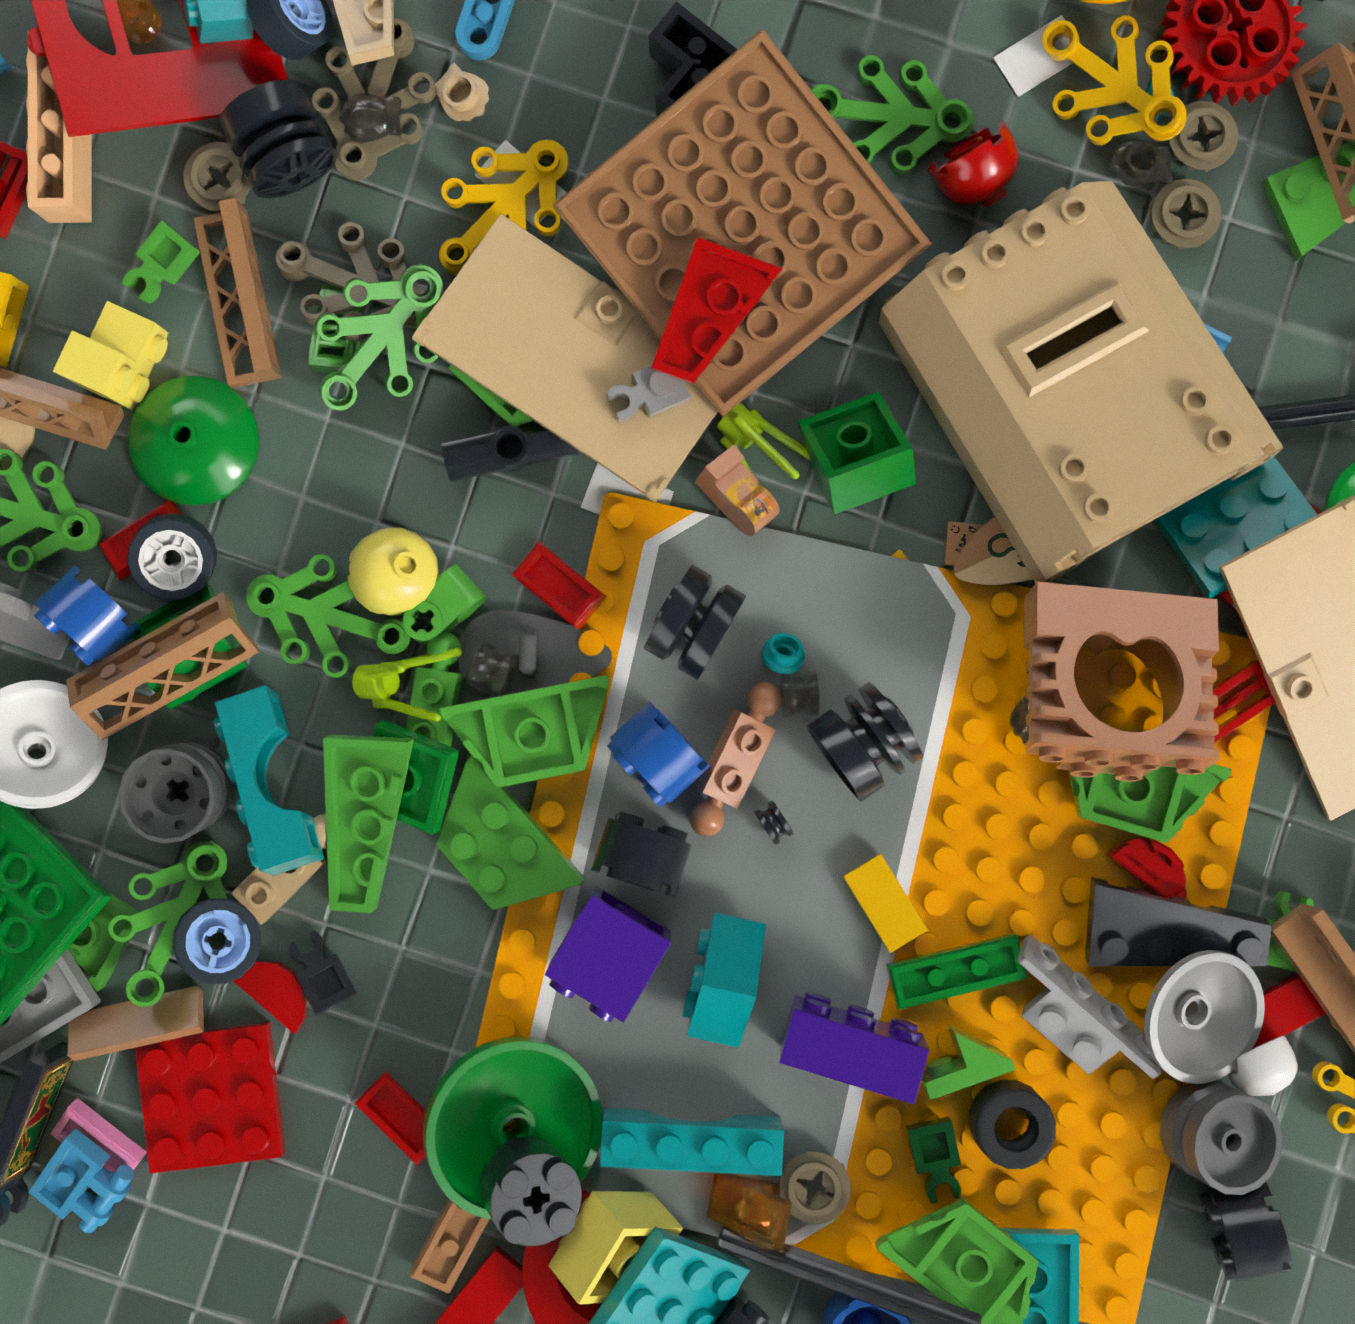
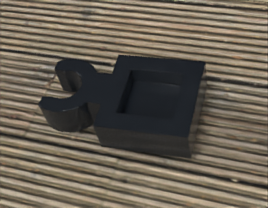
M314 930L310 933L311 941L315 946L312 952L307 954L301 953L293 941L289 943V953L295 962L304 965L306 970L296 975V979L315 1016H318L355 996L357 992L337 954L324 959L322 956L323 939Z

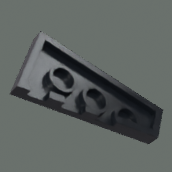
M1091 877L1085 959L1089 966H1173L1181 959L1196 952L1217 950L1236 956L1249 966H1267L1272 925L1264 917L1213 905L1209 908L1191 904L1187 899L1171 896L1169 899L1148 894L1145 889L1127 886V888L1108 884L1107 880Z

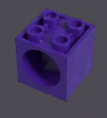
M596 885L551 959L544 975L551 979L550 987L563 996L572 999L576 994L590 1002L591 1004L588 1009L601 1019L612 1022L615 1017L624 1023L671 945V930Z

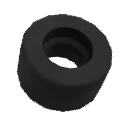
M999 1080L986 1085L975 1096L969 1110V1128L976 1144L993 1163L1007 1169H1025L1038 1164L1050 1152L1056 1138V1121L1050 1106L1031 1086L1017 1080ZM1017 1107L1026 1113L1029 1120L1028 1127L1020 1137L1013 1140H1005L997 1134L995 1122L1004 1110Z

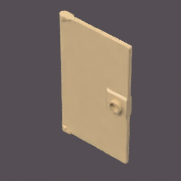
M502 214L497 218L412 337V340L419 345L424 346L646 495L647 498L655 503L661 498L663 491L718 412L695 383L685 382L691 395L689 402L650 418L643 406L637 409L635 415L630 420L617 422L615 418L616 413L627 409L629 405L621 397L608 401L606 398L608 390L616 385L634 387L635 385L631 378L632 373L653 364L661 340L622 293L604 281L597 279Z
M1355 494L1336 503L1335 506L1218 566L1263 669L1265 680L1276 701L1277 708L1284 718L1323 812L1330 821L1355 809Z

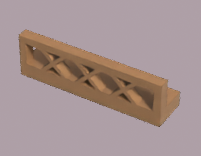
M1338 42L1292 71L1291 76L1342 219L1350 224L1355 221V205L1352 206L1349 197L1355 183V157L1350 168L1338 165L1335 158L1343 140L1355 142V54ZM1328 66L1330 78L1323 93L1312 92L1307 79ZM1330 103L1341 105L1344 110L1336 130L1324 128L1322 123ZM1349 127L1351 129L1352 134L1347 133ZM1328 136L1333 137L1331 142H1329ZM1341 173L1346 174L1344 181Z
M237 198L219 201L221 211L219 213L193 218L227 383L232 389L282 378L248 211ZM224 225L228 245L223 252L210 244L207 228ZM212 253H214V254H216L217 256H219V258H218V260L216 261V263H214V259H213V254H212ZM227 262L232 265L236 288L232 294L219 287L217 278ZM221 294H222L223 296H225L226 298H228V300L226 301V303L224 304V306H223ZM236 304L241 307L245 326L240 336L228 329L226 318ZM230 336L237 340L233 348L231 345ZM244 346H246L250 350L254 372L238 375L235 360Z
M0 368V417L104 450L107 449L124 418L122 406Z
M223 591L109 655L102 661L68 678L66 681L69 706L101 740H104L259 653L258 647L238 622L234 605ZM230 634H233L241 644L229 652L213 651L215 643ZM184 660L201 661L199 669L190 674L173 673L175 665ZM145 682L161 684L160 690L151 696L134 695L135 688ZM104 705L122 706L119 714L105 722L93 711Z
M1302 903L1272 924L1271 937L1355 1054V954L1323 909Z

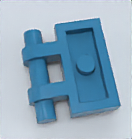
M75 1128L61 1143L28 1193L62 1220L73 1211L81 1218L79 1222L80 1229L85 1233H92L98 1226H102L108 1221L113 1213L114 1203L123 1200L131 1188L130 1181L134 1177V1171L128 1165H121L115 1172L110 1173L103 1167L110 1158V1155ZM88 1187L95 1191L98 1196L93 1197L86 1191Z

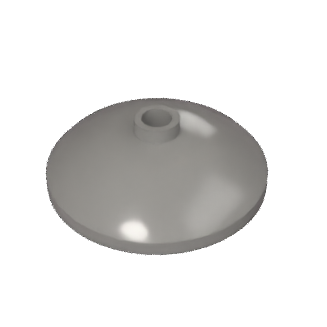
M1217 950L1196 952L1174 964L1157 983L1149 999L1145 1014L1144 1031L1146 1044L1155 1063L1175 1079L1191 1084L1209 1083L1226 1076L1238 1067L1237 1057L1253 1049L1259 1037L1264 1019V995L1255 972L1238 957Z

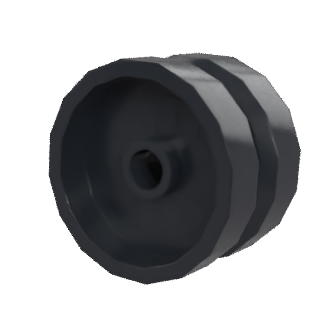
M692 564L678 587H673L654 620L656 625L643 649L664 660L671 656L680 639L686 641L687 645L678 659V669L698 680L745 600L746 595L729 585H725L718 590L709 606L704 604L702 601L712 585V575Z

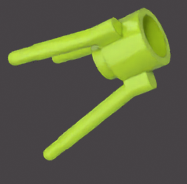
M742 403L728 412L717 425V428L725 435L720 440V443L726 449L730 448L733 444L738 450V445L743 449H747L755 443L792 479H798L799 472L761 436L762 430L810 461L808 452L802 444L766 421L755 409L750 412ZM744 459V460L742 461L743 464H744V465L750 470V472L752 473L750 467L748 466L746 460Z
M454 648L439 655L425 654L395 662L360 665L353 674L352 684L354 692L360 699H372L375 709L387 708L418 718L439 722L441 720L440 714L392 700L390 696L397 692L400 684L398 674L403 673L405 669L458 657L462 654V650Z

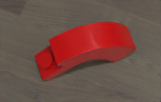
M585 1189L582 1191L581 1205L590 1196V1193ZM563 1236L543 1245L526 1246L522 1270L523 1288L527 1305L535 1324H589L601 1306L599 1303L578 1304L548 1266L558 1250L559 1242Z

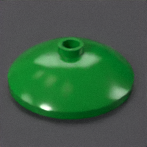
M182 376L158 385L139 403L129 425L128 451L137 475L155 494L181 505H208L230 496L248 479L256 464L259 453V429L250 406L231 387L209 377ZM188 428L191 432L190 439L185 443H180L179 433L183 429Z

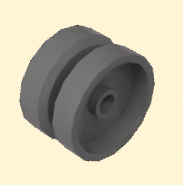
M1215 1080L1203 1084L1188 1083L1183 1085L1169 1099L1161 1118L1160 1137L1163 1149L1174 1166L1224 1194L1243 1195L1258 1189L1273 1175L1281 1158L1283 1136L1279 1120L1268 1104L1220 1081Z

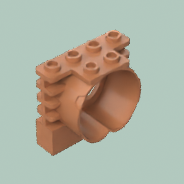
M1037 582L1024 597V648L1029 649V661L1026 663V673L1029 674V687L1026 689V699L1029 700V713L1026 715V726L1029 727V740L1026 742V753L1039 755V760L1044 762H1056L1057 769L1070 770V775L1075 777H1095L1098 773L1115 774L1116 780L1127 782L1142 780L1143 776L1152 770L1159 769L1160 766L1176 767V772L1184 775L1205 773L1206 768L1220 760L1219 750L1215 749L1214 736L1219 733V725L1217 722H1214L1213 710L1218 707V697L1213 695V682L1217 680V670L1212 668V656L1219 652L1217 599ZM1081 646L1090 649L1097 655L1108 650L1120 649L1138 657L1155 678L1161 692L1163 701L1162 725L1147 731L1128 732L1110 727L1097 719L1082 702L1075 685L1074 665Z

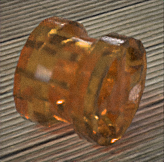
M116 0L128 40L143 44L149 43L157 37L161 31L162 18L150 0ZM137 17L141 18V20L132 23L131 19H135Z

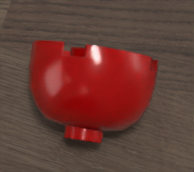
M1006 122L997 123L999 132L991 135L988 127L950 148L944 153L945 157L950 160L940 168L935 161L929 166L927 170L931 178L945 197L956 204L968 206L981 201L984 207H988L1006 196L1007 192L1004 187L1014 178L1019 165V150Z

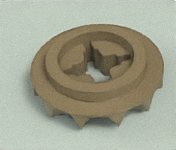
M1197 101L1185 106L1187 112L1186 124L1177 136L1167 141L1166 145L1171 146L1174 153V161H1181L1187 165L1188 171L1199 169L1205 170L1207 173L1223 165L1233 155L1238 143V128L1232 115L1221 105L1209 101ZM1198 126L1201 128L1203 135L1215 136L1205 144V151L1204 148H1201L1199 141L1187 140L1197 132Z
M212 142L201 146L192 153L185 165L184 185L189 196L196 204L210 212L220 211L219 201L237 198L241 204H245L246 196L251 190L248 177L240 167L241 157L233 153L228 143ZM210 166L222 174L229 170L226 175L231 186L229 189L223 188L220 184H216L213 188L211 187L215 180L211 176L212 173L208 170Z
M1180 179L1167 184L1156 195L1149 211L1152 213V230L1157 231L1162 237L1163 244L1170 243L1177 246L1179 250L1192 247L1198 248L1207 242L1215 234L1221 221V206L1216 194L1204 183L1193 179ZM1186 201L1188 214L1194 215L1197 219H1191L1186 224L1185 229H1183L1181 218L1174 216L1171 212H1178Z
M810 1149L806 1153L793 1156L782 1170L779 1191L784 1206L794 1217L806 1223L822 1224L835 1219L844 1211L850 1198L851 1184L844 1164L832 1157L829 1152H815ZM821 1170L823 1171L822 1185L828 1189V1192L818 1191L815 1197L812 1196L809 1203L807 1202L808 1186L802 1183V1180H813L815 1175H818Z

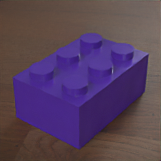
M806 992L805 997L794 996L780 1045L779 1063L911 1104L915 1103L929 1054V1048L923 1033L917 1032L918 1026L916 1024L899 1018H892L891 1023L876 1020L873 1018L875 1014L873 1011L856 1005H849L848 1010L830 1006V998L813 992Z

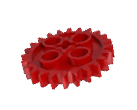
M1170 0L1166 6L1170 12L1165 14L1160 25L1168 29L1159 38V40L1166 41L1171 45L1174 59L1177 62L1170 75L1174 76L1184 73L1187 77L1183 81L1181 88L1186 89L1195 83L1198 85L1196 98L1200 99L1207 91L1212 92V101L1216 104L1220 102L1224 95H1228L1231 106H1235L1242 99L1243 95L1248 103H1252L1260 95V92L1267 96L1276 87V84L1280 85L1290 75L1288 70H1291L1300 60L1296 54L1303 48L1305 41L1297 36L1307 26L1306 23L1294 21V19L1303 10V6H1290L1289 0ZM1239 1L1247 2L1253 11L1245 10ZM1198 14H1204L1209 17L1212 25L1203 23ZM1253 41L1260 42L1262 45H1264L1266 53L1260 52L1258 49H1256V47L1253 44ZM1167 51L1162 56L1163 60L1168 56ZM1211 54L1222 57L1226 66L1218 65L1214 62Z

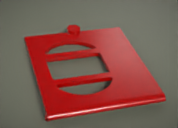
M30 0L37 27L29 30L27 46L33 54L42 57L46 56L68 137L219 118L225 107L240 94L267 82L288 80L281 55L267 46L255 29L252 39L214 42L211 45L200 43L196 27H189L187 24L184 0H179L192 49L133 55L130 51L117 1L101 0L116 52L114 56L99 50L83 38L69 17L66 0Z

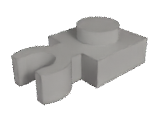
M651 365L632 373L631 378L635 385L634 387L616 385L608 390L606 398L608 401L621 397L628 402L629 407L616 413L615 418L617 422L630 420L635 415L637 409L643 406L650 418L690 401L691 395L685 382L652 370Z

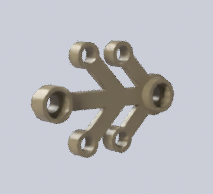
M394 18V30L399 29L402 31L401 36L394 40V56L377 60L367 93H365L354 71V66L351 65L346 48L336 46L331 48L326 54L325 60L330 72L339 78L359 116L353 134L340 114L341 101L334 90L323 87L316 90L312 97L314 108L321 117L326 119L338 142L335 148L338 156L334 165L338 172L349 180L359 181L366 179L376 169L378 157L404 144H415L420 141L423 136V127L418 117L411 113L400 115L395 122V129L373 139L372 137L378 123L418 103H429L436 96L437 90L432 77L427 73L418 72L409 79L408 87L386 97L397 60L408 56L415 45V38L409 24L400 18ZM345 57L347 62L343 67L336 68L333 66L335 59ZM424 82L430 85L429 90L423 94L415 92V88L419 83ZM324 98L334 99L331 107L327 109L320 107V103ZM408 123H413L417 126L415 132L410 135L403 134L402 128ZM353 151H359L362 153L361 159L355 163L348 162V155Z
M347 222L341 225L338 230V239L341 248L348 252L357 275L312 257L309 249L299 242H286L276 252V263L279 272L285 279L290 281H301L308 276H312L341 289L351 278H361L366 283L379 282L365 249L364 230L355 222ZM352 233L359 236L357 240L352 242L344 239L348 234ZM385 239L378 246L379 261L385 268L390 270L393 280H399L402 273L407 269L404 263V247L396 239ZM389 250L399 252L394 258L384 256ZM300 254V257L295 261L286 259L289 255ZM357 284L350 289V297L353 300H360L365 295V288L362 285ZM413 285V292L415 294H423L426 291ZM343 292L327 298L317 294H310L305 296L300 303L303 319L311 325H315L316 319L323 313L339 314L357 308L345 299ZM398 299L370 300L369 303L375 302L387 307L372 314L388 313ZM313 305L322 307L321 311L317 314L307 312L308 308ZM349 311L343 317L364 314L359 311ZM413 312L403 324V327L416 331L415 314ZM368 334L345 336V338L358 342L365 339Z

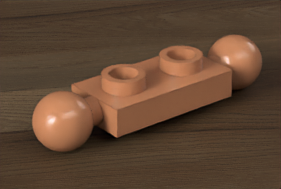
M759 682L751 687L747 695V704L750 709L747 715L733 709L708 761L710 767L700 777L695 789L708 795L706 801L700 802L692 808L689 822L692 829L701 836H713L722 829L725 819L722 811L724 803L734 808H739L776 729L763 723L765 718L775 714L782 704L781 692L772 683Z

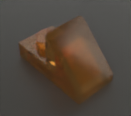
M715 1173L706 1217L770 1249L783 1248L792 1202L780 1197L779 1184L728 1173Z

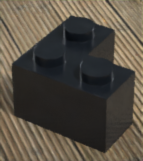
M677 1L649 34L650 57L673 75L655 97L656 117L738 50Z

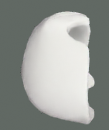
M1280 1036L1237 1057L1238 1067L1230 1072L1228 1077L1231 1083L1244 1093L1251 1096H1269L1278 1093L1291 1084L1298 1071V1064L1285 1036Z

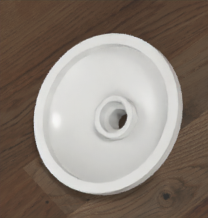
M30 680L1 688L0 801L22 808H48L68 802L88 789L97 779L105 763L108 737L101 740L70 708L67 686L52 681ZM93 711L104 722L99 711ZM33 749H41L45 752V756L41 759H33L28 753Z

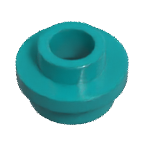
M778 633L764 643L761 658L769 669L781 674H792L803 667L805 652L802 642L796 636L788 633Z

